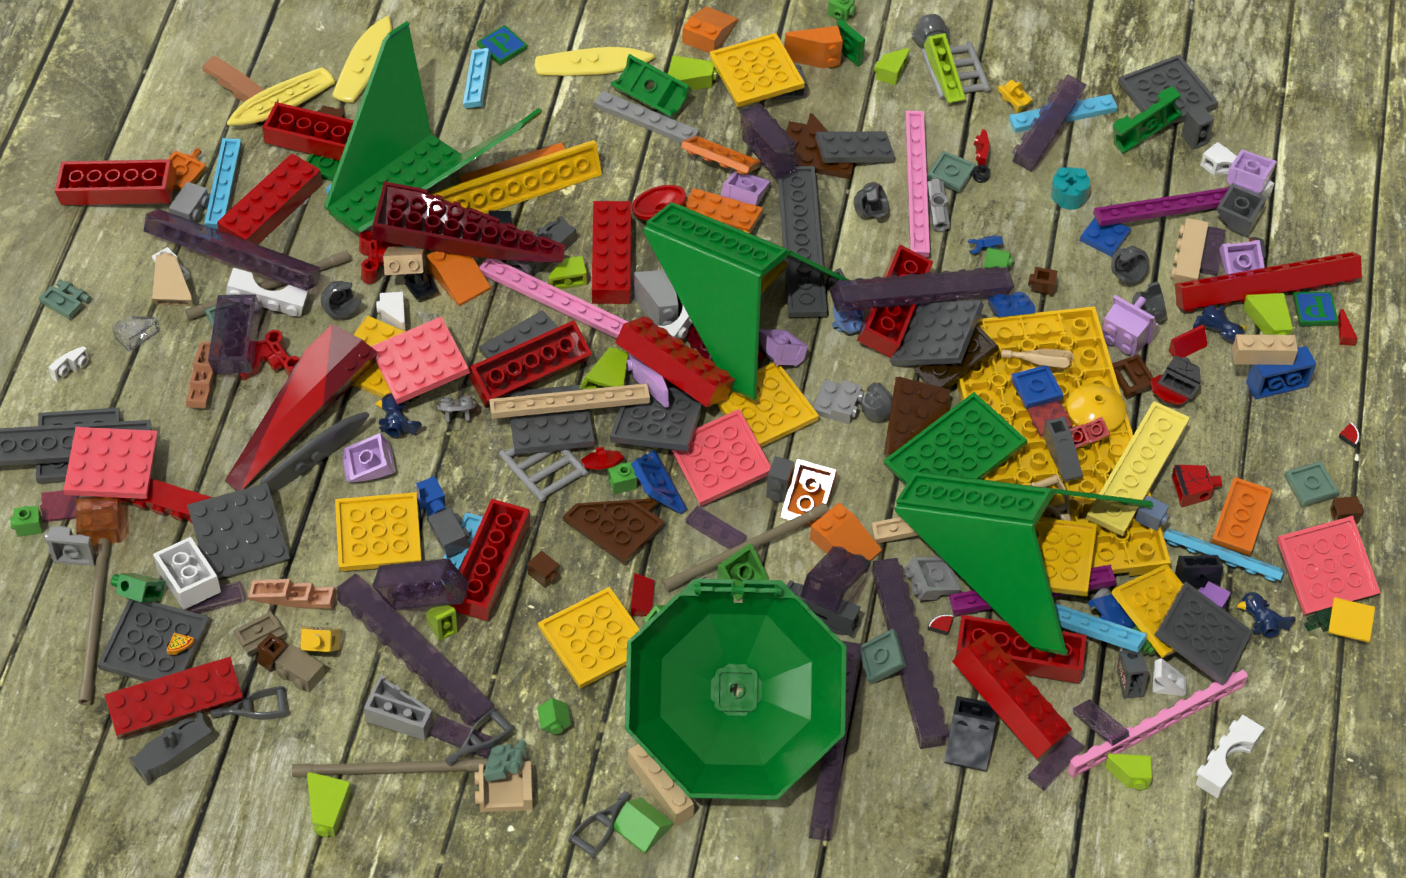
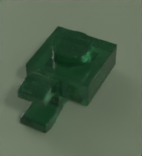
M1332 607L1315 611L1314 615L1307 617L1308 622L1304 623L1307 631H1312L1321 627L1323 632L1328 631Z

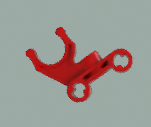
M368 230L361 232L359 235V252L362 255L368 256V259L363 260L361 264V280L366 284H373L378 280L379 266L384 265L383 256L387 247L398 245L372 240V231Z
M279 330L269 331L263 341L240 343L225 352L228 361H233L240 355H249L253 358L251 365L239 371L242 380H247L249 377L259 373L264 361L268 362L274 372L282 368L289 377L300 359L298 356L288 357L285 353L286 343Z

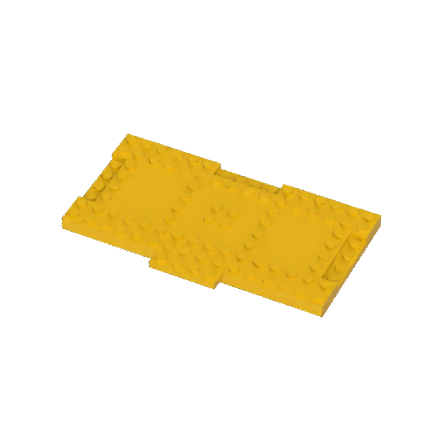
M1095 306L978 319L977 324L998 345L1000 350L956 382L960 400L963 401L975 392L1023 435L1028 443L982 480L1030 486L1032 482L1036 483L1057 474L1066 490L1099 494L1133 437L1127 412L1123 423L1116 430L1110 432L1111 436L1076 449L1083 477L1080 479L1063 482L1042 435L1045 421L1065 417L1070 429L1076 427L1067 414L1068 398L1076 388L1086 384H1102L1114 389L1121 395ZM1002 349L1012 350V352L1038 349L1071 351L1073 359L1070 360V365L1067 368L1049 366L1063 393V399L1026 409L1011 380V375L1043 365L1017 357H1001ZM1056 484L1046 487L1059 489ZM1054 494L1049 503L1055 507L1065 502L1062 494ZM1068 495L1071 520L1093 523L1087 520L1086 517L1096 499ZM1046 509L1041 515V518L1059 519ZM1137 513L1123 536L1097 524L1091 568L1111 564L1114 574L1128 572L1129 576L1144 575L1165 564L1170 567L1171 560L1161 527L1158 531H1155L1135 521Z

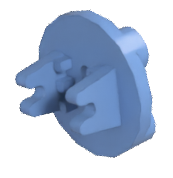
M847 295L838 298L833 305L836 321L832 323V327H838V332L845 331L848 334L860 331L862 316L864 315L863 308L858 306Z

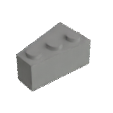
M380 674L364 707L365 721L425 741L433 724L432 710L413 696L404 693L399 686L393 685L386 680L384 675Z

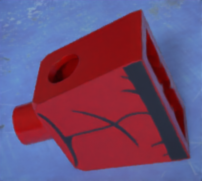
M1174 465L1171 478L1181 507L1210 500L1214 488L1222 487L1221 476H1210L1205 465Z

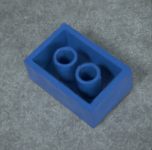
M1307 346L1297 347L1298 352L1293 365L1250 366L1246 383L1255 400L1309 387L1316 362Z

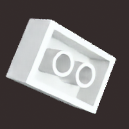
M191 537L153 554L157 571L163 580L166 581L165 583L183 610L221 592L217 575Z

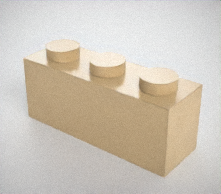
M1236 334L1232 352L1234 364L1293 365L1298 349L1295 335Z

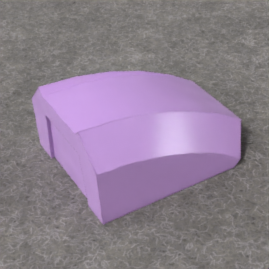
M1241 149L1229 167L1226 180L1230 186L1233 183L1254 193H1260L1268 182L1277 161Z
M735 170L724 182L721 196L758 206L771 181L749 173L743 175Z
M1260 240L1235 244L1226 243L1222 244L1219 248L1226 274L1265 268Z
M759 329V343L767 357L776 366L794 365L796 367L804 360L808 346L787 330Z
M381 433L344 448L343 467L346 481H367L392 474L396 471L392 449L388 440Z

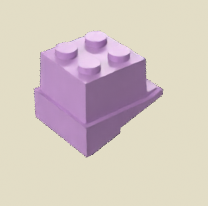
M1114 295L1113 306L1104 318L1102 332L1105 342L1119 348L1124 354L1135 356L1146 343L1150 344L1160 331L1159 324L1156 323L1154 316L1141 309L1146 302L1144 297L1140 296L1133 305Z

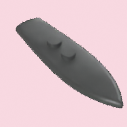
M363 412L350 416L324 430L260 480V484L267 483L270 494L293 481L323 461L350 439L368 419L369 413Z

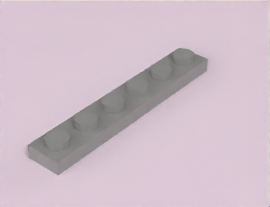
M602 91L594 102V107L680 143L695 135L699 136V130L605 91Z

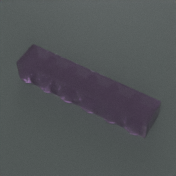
M1067 74L1064 80L1060 79L1056 86L1057 91L1050 94L1047 100L1049 103L1047 106H1042L1039 111V118H1034L1030 125L1031 130L1029 132L1026 130L1021 140L1023 142L1021 145L1017 144L1012 152L1015 154L1012 162L1030 172L1033 171L1082 97L1087 84Z

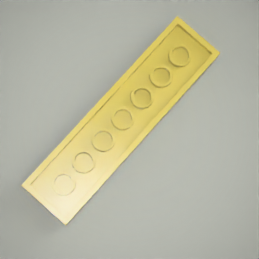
M1153 401L1099 494L1144 500L1186 428L1190 417ZM1096 499L1086 519L1123 536L1139 507L1124 505L1118 501Z

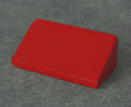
M1204 325L1171 339L1169 353L1173 357L1178 356L1182 358L1207 347Z
M634 573L631 616H647L652 610L654 580Z

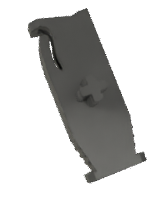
M558 216L557 221L550 222L543 228L538 227L535 236L540 238L544 236L566 245L565 250H567L576 242V228L570 226L562 216ZM510 260V266L531 276L544 270L552 263Z
M789 580L786 586L796 593V596L800 597L833 633H848L850 637L854 638L861 624L860 606L836 597L835 594L838 589L834 588L835 585L830 584V586L826 585L825 589L821 591L814 587L794 583V581Z
M199 711L195 713L197 720L195 718H187L170 729L164 728L163 733L150 741L135 757L133 755L129 757L131 766L146 785L151 784V780L168 774L215 742L212 730L206 726Z

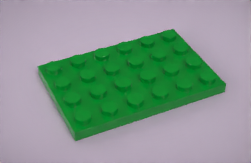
M973 392L883 461L884 465L905 485H907L914 472L982 480L1028 443L1023 435Z

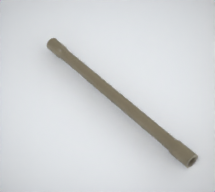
M345 250L331 255L329 258L257 285L265 290H270L329 267L346 263L351 259L348 251ZM223 296L185 309L188 320H192L205 315L206 309L233 299Z
M822 503L796 518L682 573H677L663 580V585L669 592L685 582L718 567L720 563L749 543L755 549L806 523L821 518L829 511L826 503Z
M106 538L97 540L96 565L83 674L78 703L81 705H90L92 699V681L106 562L110 541Z
M488 758L458 760L452 766H449L445 760L317 765L292 764V777H307L308 772L320 775L440 771L474 772L479 771V764H483L485 769Z

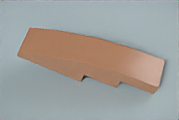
M214 55L202 66L203 72L215 77L219 85L233 91V96L243 102L264 91V89L242 72Z
M200 342L193 362V373L189 382L190 390L186 399V407H207L215 377L220 343Z
M290 579L252 580L248 599L287 607L333 609L337 590L335 587H315L313 583H292Z

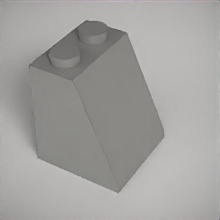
M665 271L634 272V299L648 318L652 319L653 323L658 326H666L675 322L678 319L677 294Z

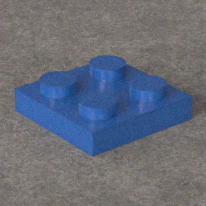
M1094 217L1080 236L1079 241L1112 257L1129 236L1131 228L1121 223L1100 226Z
M1014 292L1013 295L996 294L994 297H988V305L997 317L1035 313V305L1023 292Z
M1040 366L1011 375V380L1026 409L1063 399V393L1049 366Z

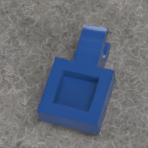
M993 235L969 239L968 243H975L976 245L973 250H969V253H978L982 247H986V249L988 247L997 248V245L1003 244L1002 236Z

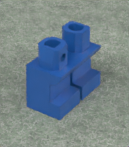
M435 476L416 483L417 503L421 510L426 508L427 517L446 509L445 495Z

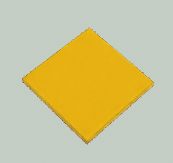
M1334 597L1328 633L1370 642L1375 607Z

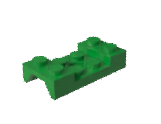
M631 54L627 56L626 67L619 79L612 81L610 84L616 91L657 110L661 115L671 119L676 118L692 92L688 84ZM650 82H654V88L651 90H647L646 85Z
M1173 86L1162 90L1157 95V103L1152 104L1143 113L1137 114L1133 119L1128 115L1118 119L1113 124L1114 146L1122 154H1125L1181 117L1182 113L1175 103L1181 97V94Z

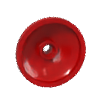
M657 186L643 192L633 201L631 206L632 212L637 218L648 221L671 202L683 206L687 196L685 190L680 186Z

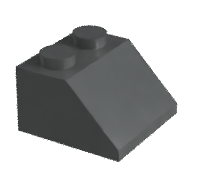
M1232 183L1218 205L1217 211L1231 230L1248 237L1263 212L1266 197Z

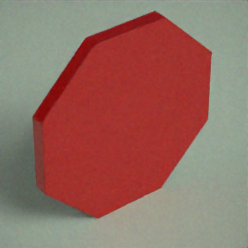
M1158 375L1150 380L1152 391L1165 402L1181 405L1188 401L1189 398L1158 384L1162 375Z
M604 447L596 448V452L589 453L582 458L581 463L584 468L600 470L616 466L623 460V456L620 451L604 450Z

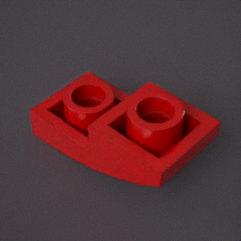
M982 129L980 136L977 135L974 141L978 165H986L989 150L988 134L985 129Z
M1103 417L1070 429L1076 449L1111 436Z

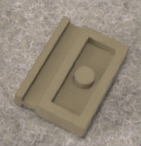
M272 612L233 630L234 635L246 651L248 657L257 653V646L270 633L280 640L286 638L285 632L282 631Z

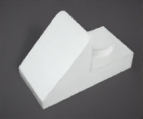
M1162 658L1155 660L1153 692L1177 696L1186 695V676Z

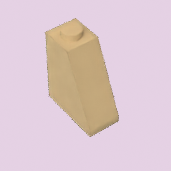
M170 253L156 255L152 295L155 305L194 306L192 295L176 256Z

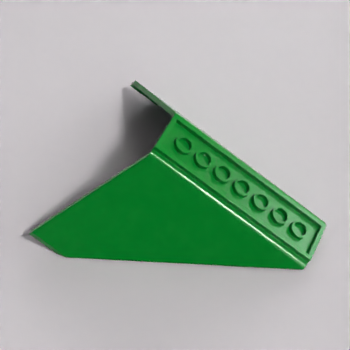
M405 21L389 32L381 43L324 207L329 211V215L355 233L362 232L373 225L384 181L427 190L519 131L541 115L542 110L537 108L521 121L460 154L431 134L409 28L410 23Z
M673 202L646 222L647 225L643 228V233L715 365L721 370L727 371L735 379L731 388L732 391L752 400L757 399L761 282L763 276L785 258H788L845 284L855 292L870 298L875 297L873 291L789 249Z
M914 472L896 500L895 512L1030 646L1039 651L1066 655L1068 650L1065 647L1035 531V525L1054 494L1118 501L1130 506L1152 508L1153 503L1148 500Z

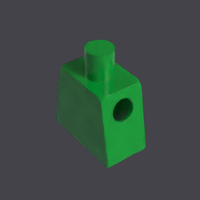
M137 573L114 574L111 579V585L117 587L116 594L138 602H157L162 600L166 582L164 580Z

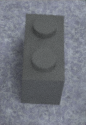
M1203 105L1193 107L1187 111L1181 136L1192 150L1208 144L1214 123V118Z
M775 456L768 473L766 498L775 502L785 503L794 472V461Z
M450 507L427 517L430 528L447 558L469 548L467 539H470L469 533L465 527L461 528L462 522L457 513L453 514Z

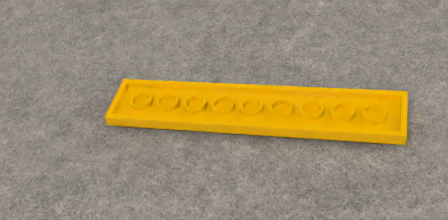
M592 140L430 194L434 196L438 194L443 196L444 200L452 203L455 201L464 208H473L487 214L489 211H496L601 176L602 171L597 143Z

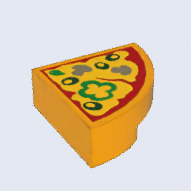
M174 633L166 650L167 654L176 655L178 652L190 649L195 642L194 638Z

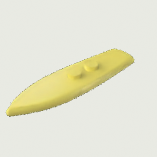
M389 16L373 24L356 42L342 69L333 92V98L346 103H354L365 89L381 43L386 35L392 31Z
M624 47L580 49L537 56L535 59V69L540 76L611 74L624 71L629 54L646 63L655 59V55L642 50Z
M321 67L267 88L239 106L227 121V125L239 126L266 121L275 102L297 107L335 84L334 77L329 71Z

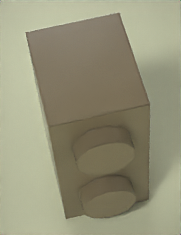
M291 643L274 661L278 676L282 679L287 678L293 682L296 688L304 689L308 693L325 676L324 664Z

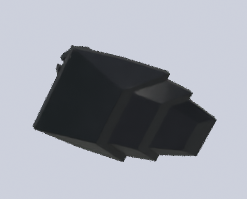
M424 268L423 273L406 274L404 277L406 287L416 300L438 293L430 274L426 273Z

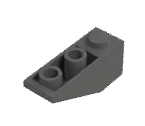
M1065 417L1045 421L1042 435L1063 482L1082 478L1083 474L1072 433Z

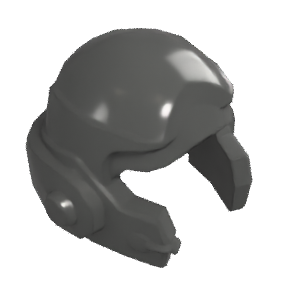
M928 14L919 19V23L916 24V29L913 31L912 39H914L916 44L924 48V43L928 36L945 33L948 40L950 30L939 15Z
M870 182L863 189L859 190L854 197L853 205L859 216L883 219L888 214V199L881 184Z
M1130 246L1120 249L1113 254L1111 261L1112 272L1127 286L1137 284L1147 274L1149 257L1144 250L1136 246Z
M332 281L323 290L320 301L321 306L330 317L335 319L352 317L362 303L359 298L352 302L354 295L351 290V282Z
M1154 282L1148 285L1146 291L1136 292L1133 296L1132 304L1134 305L1140 296L1144 297L1146 302L1141 309L1154 316L1156 322H1161L1167 316V311L1159 282Z
M881 383L869 385L867 393H865L861 401L864 415L874 422H882L883 419L890 416L892 394Z

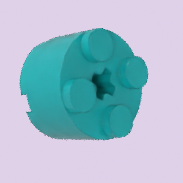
M1060 167L1057 169L1053 177L1051 198L1061 208L1075 210L1087 202L1090 179L1086 170L1073 167Z

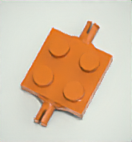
M196 147L191 154H183L175 150L168 158L171 159L177 173L174 189L181 191L186 182L195 184L207 170L206 164L196 159L202 153L199 148Z

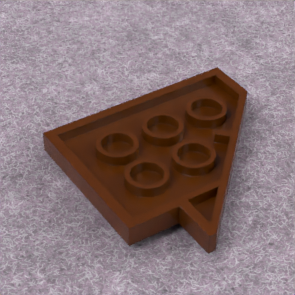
M810 113L807 124L789 121L778 166H815V173L851 179L854 163L823 162L815 136L816 132L828 131L813 113Z
M896 377L884 455L890 456L949 411L947 408L950 390L904 377Z
M653 498L576 503L563 516L565 523L624 565L664 527V521L652 513L660 504L659 501Z

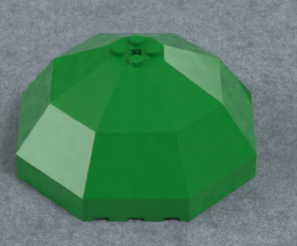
M694 579L627 641L625 730L689 798L778 800L845 735L846 645L782 580H742V586L734 585V579ZM734 594H742V603H734ZM734 684H738L739 688L743 689L742 692H739L738 696H734V692H730V688H733Z

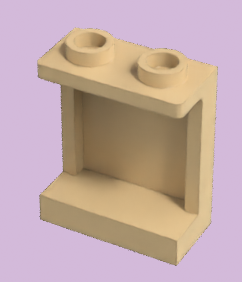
M410 246L387 247L383 256L385 275L423 273V265H427L426 249Z
M524 761L522 768L518 770L517 774L508 772L506 778L487 782L483 776L485 771L483 764H479V772H475V785H479V791H475V804H480V812L533 810L531 761Z

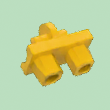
M1012 79L1005 85L998 86L1002 99L1005 102H1010L1014 106L1013 110L1016 113L1024 111L1026 106L1033 101L1023 90V84L1020 82H1015Z

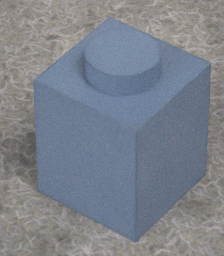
M1147 495L1144 500L1151 501L1153 506L1152 508L1140 507L1135 521L1158 531L1161 524L1165 526L1170 515L1167 514L1169 505Z

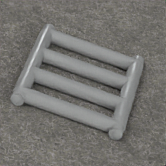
M969 41L966 45L950 47L952 54L968 52L970 58L954 60L956 67L973 64L975 71L958 73L959 79L979 77L981 82L980 84L962 86L963 92L970 93L983 90L989 92L991 89L972 42ZM924 48L921 52L940 99H945Z
M514 447L507 451L501 450L499 452L503 461L541 503L550 494L580 476L586 477L589 474L587 469L584 468L583 464L569 449L559 450L564 455L563 458L531 477H528L523 470L556 450L537 452L519 464L512 459L516 455ZM568 463H571L576 469L543 490H540L535 485L536 482Z

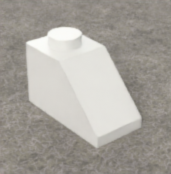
M403 292L380 293V301H376L377 313H381L382 321L406 331Z

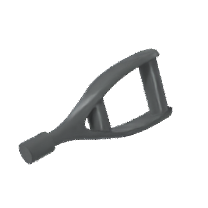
M283 686L254 692L231 707L211 709V717H220L223 714H234L256 720L286 717L289 715L285 699L286 689ZM276 695L278 711L252 712L251 702L263 697Z
M492 708L474 724L462 747L457 753H453L446 758V763L452 766L461 756L467 753L488 749L497 745L515 731V726L505 720L497 712L496 708ZM492 718L504 732L491 740L482 742L475 735V732Z
M624 791L618 797V801L615 804L588 817L573 831L568 838V842L575 844L591 855V858H595L605 846L612 833L620 806L624 805L631 795ZM598 820L608 827V831L595 848L578 835L588 825Z

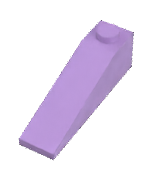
M629 353V359L626 364L627 370L631 371L633 378L639 384L647 383L649 393L664 407H669L668 389L663 376Z

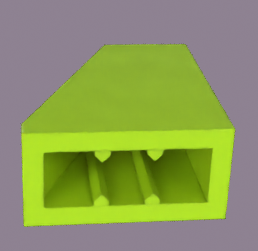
M673 55L668 74L688 84L692 90L712 87L713 80H717L718 72L712 61Z
M1284 293L1246 295L1243 309L1264 335H1292L1293 327Z
M609 347L586 375L579 389L624 386L628 352Z
M308 772L307 780L314 832L322 837H335L351 795L350 782Z

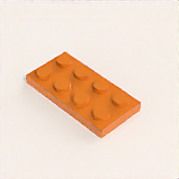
M696 135L683 140L681 148L686 149V152L689 154L701 155L704 160L711 162L714 160L719 162L720 166L734 168L737 173L743 175L759 169L762 162Z
M693 188L683 205L688 209L742 231L745 230L749 234L763 214V207Z
M1234 477L1211 543L1250 556L1273 489Z

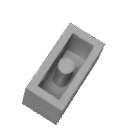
M186 182L169 207L171 220L192 227L194 222L200 218L204 207L208 206L210 198L208 197L207 188Z

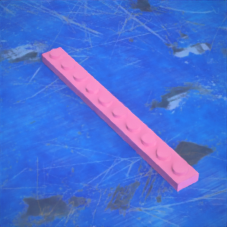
M906 111L910 250L924 257H929L924 111Z
M487 258L479 267L484 276L616 339L623 324L628 322L497 259Z
M1244 670L1237 673L1232 672L1223 685L1215 681L1204 691L1198 690L1187 700L1181 699L1172 708H1165L1155 717L1144 719L1138 726L1127 728L1121 735L1108 738L1104 744L1091 747L1087 753L1074 756L1070 760L1068 773L1074 778L1106 761L1108 753L1119 754L1245 686L1248 675Z

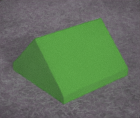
M751 543L718 565L717 579H734V585L742 586V580L769 579ZM734 594L735 600L742 598V594Z
M640 797L626 802L614 822L613 829L642 853L646 854L674 823Z

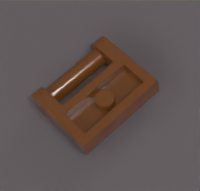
M1139 354L1112 363L1117 382L1122 388L1126 399H1131L1136 394L1152 389L1150 380L1154 377ZM1124 369L1134 386L1130 387L1119 370Z

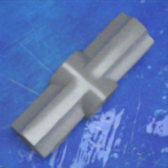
M932 179L927 183L930 203L929 212L932 217L933 229L937 230V232H944L950 227L944 182L940 179Z

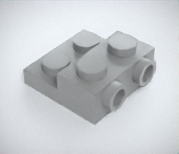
M824 379L813 408L819 416L850 424L852 417L856 418L859 408L857 404L858 402L861 403L864 392L861 391L862 385L843 380L842 384Z
M50 526V530L46 531L45 543H48V553L52 556L54 563L95 566L96 557L89 536L73 535L71 528L65 526Z
M912 557L905 568V575L911 579L913 584L912 592L918 596L919 600H937L940 595H951L961 591L952 567L942 557Z

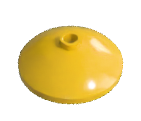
M1086 384L1076 388L1070 394L1067 401V414L1076 426L1084 425L1103 417L1109 432H1111L1123 423L1126 416V404L1121 395L1114 389L1102 384Z

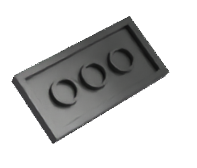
M886 131L816 132L815 138L824 163L894 162L895 155Z
M541 310L479 346L480 352L487 359L558 326Z

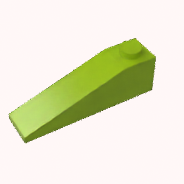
M946 34L928 36L924 43V48L947 103L964 101L966 98Z

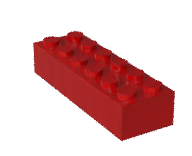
M275 102L262 127L264 143L340 161L354 120Z
M291 153L217 221L219 236L249 254L322 186L321 170Z
M171 159L61 161L54 192L61 205L171 203L177 173Z
M593 201L592 304H630L631 201Z
M899 244L890 258L857 338L858 342L890 358L893 356L901 344L933 264L932 260Z
M643 316L624 323L615 343L706 407L725 400L735 382V379L727 371L715 366L713 361L699 355L697 350L686 346L681 339L673 337L669 334L668 330L657 326L648 317Z
M575 320L470 366L468 376L481 402L486 407L490 405L489 399L506 398L507 395L512 394L514 391L526 389L588 361L592 353Z
M491 498L448 595V605L454 607L457 613L485 621L489 620L530 525V509Z
M968 615L961 616L955 658L967 646L988 632L1025 675L1073 683L1080 682L1087 635L1062 631L1068 653L1061 655L1039 651L1030 646L1007 622Z
M988 632L967 646L952 661L1036 759L1072 730L1066 720L1057 713L1052 704L1044 698L1038 688L1030 682L1024 672L1016 666L1010 656L1002 650Z
M231 657L104 694L117 739L195 716V713L198 711L205 713L211 709L221 708L243 700Z

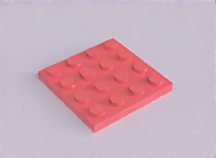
M442 316L371 346L377 351L376 363L397 404L470 373Z
M740 409L696 428L688 451L671 449L700 507L768 476L771 468Z
M76 427L63 489L64 495L147 499L158 438L157 431Z
M1353 516L1281 535L1276 538L1303 615L1332 608L1334 597L1353 602L1381 593Z

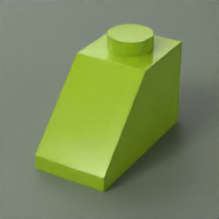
M905 48L884 54L874 67L876 80L896 86L908 62L910 49Z
M583 256L564 258L563 262H560L548 276V284L558 289L587 285V272Z
M444 603L426 612L427 624L439 642L458 633L456 610L454 607Z
M1108 753L1105 768L1127 788H1134L1136 790L1149 789L1152 780L1151 756Z

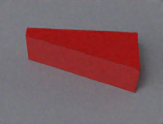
M1340 309L1338 314L1339 344L1355 346L1358 338L1344 309Z

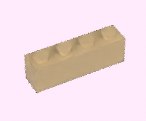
M1186 218L1185 224L1180 225L1178 235L1182 236V238L1177 240L1176 250H1179V253L1175 252L1173 264H1176V267H1172L1170 278H1174L1172 286L1175 287L1176 283L1198 280L1208 222Z
M639 744L628 750L627 763L668 818L674 823V826L676 827L693 817L694 803Z

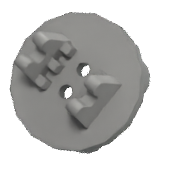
M461 396L460 399L452 400V397L440 398L441 402L437 403V409L445 411L446 422H450L449 413L461 410L465 412L466 421H470L469 409L477 406L476 401L472 400V396Z

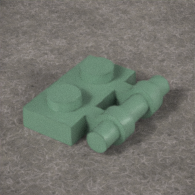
M61 279L56 284L59 287L58 289L51 285L39 297L40 303L69 320L82 308L80 301L89 303L91 300V296L87 295L86 291L77 289L69 281Z
M519 740L514 748L512 744L492 747L483 774L486 782L506 778L508 772L512 774L518 773V770L522 768V757L525 756L527 751L524 740Z

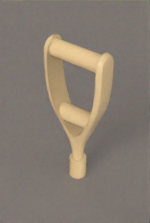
M1002 349L1001 357H1017L1038 365L1067 368L1070 365V360L1073 359V353L1068 350L1038 349L1025 352H1012V350Z
M1057 474L1030 484V486L1045 488L1056 484L1059 489L1066 490ZM1062 494L1065 503L1055 507L1049 503L1046 507L1048 512L1060 520L1072 521L1068 495Z

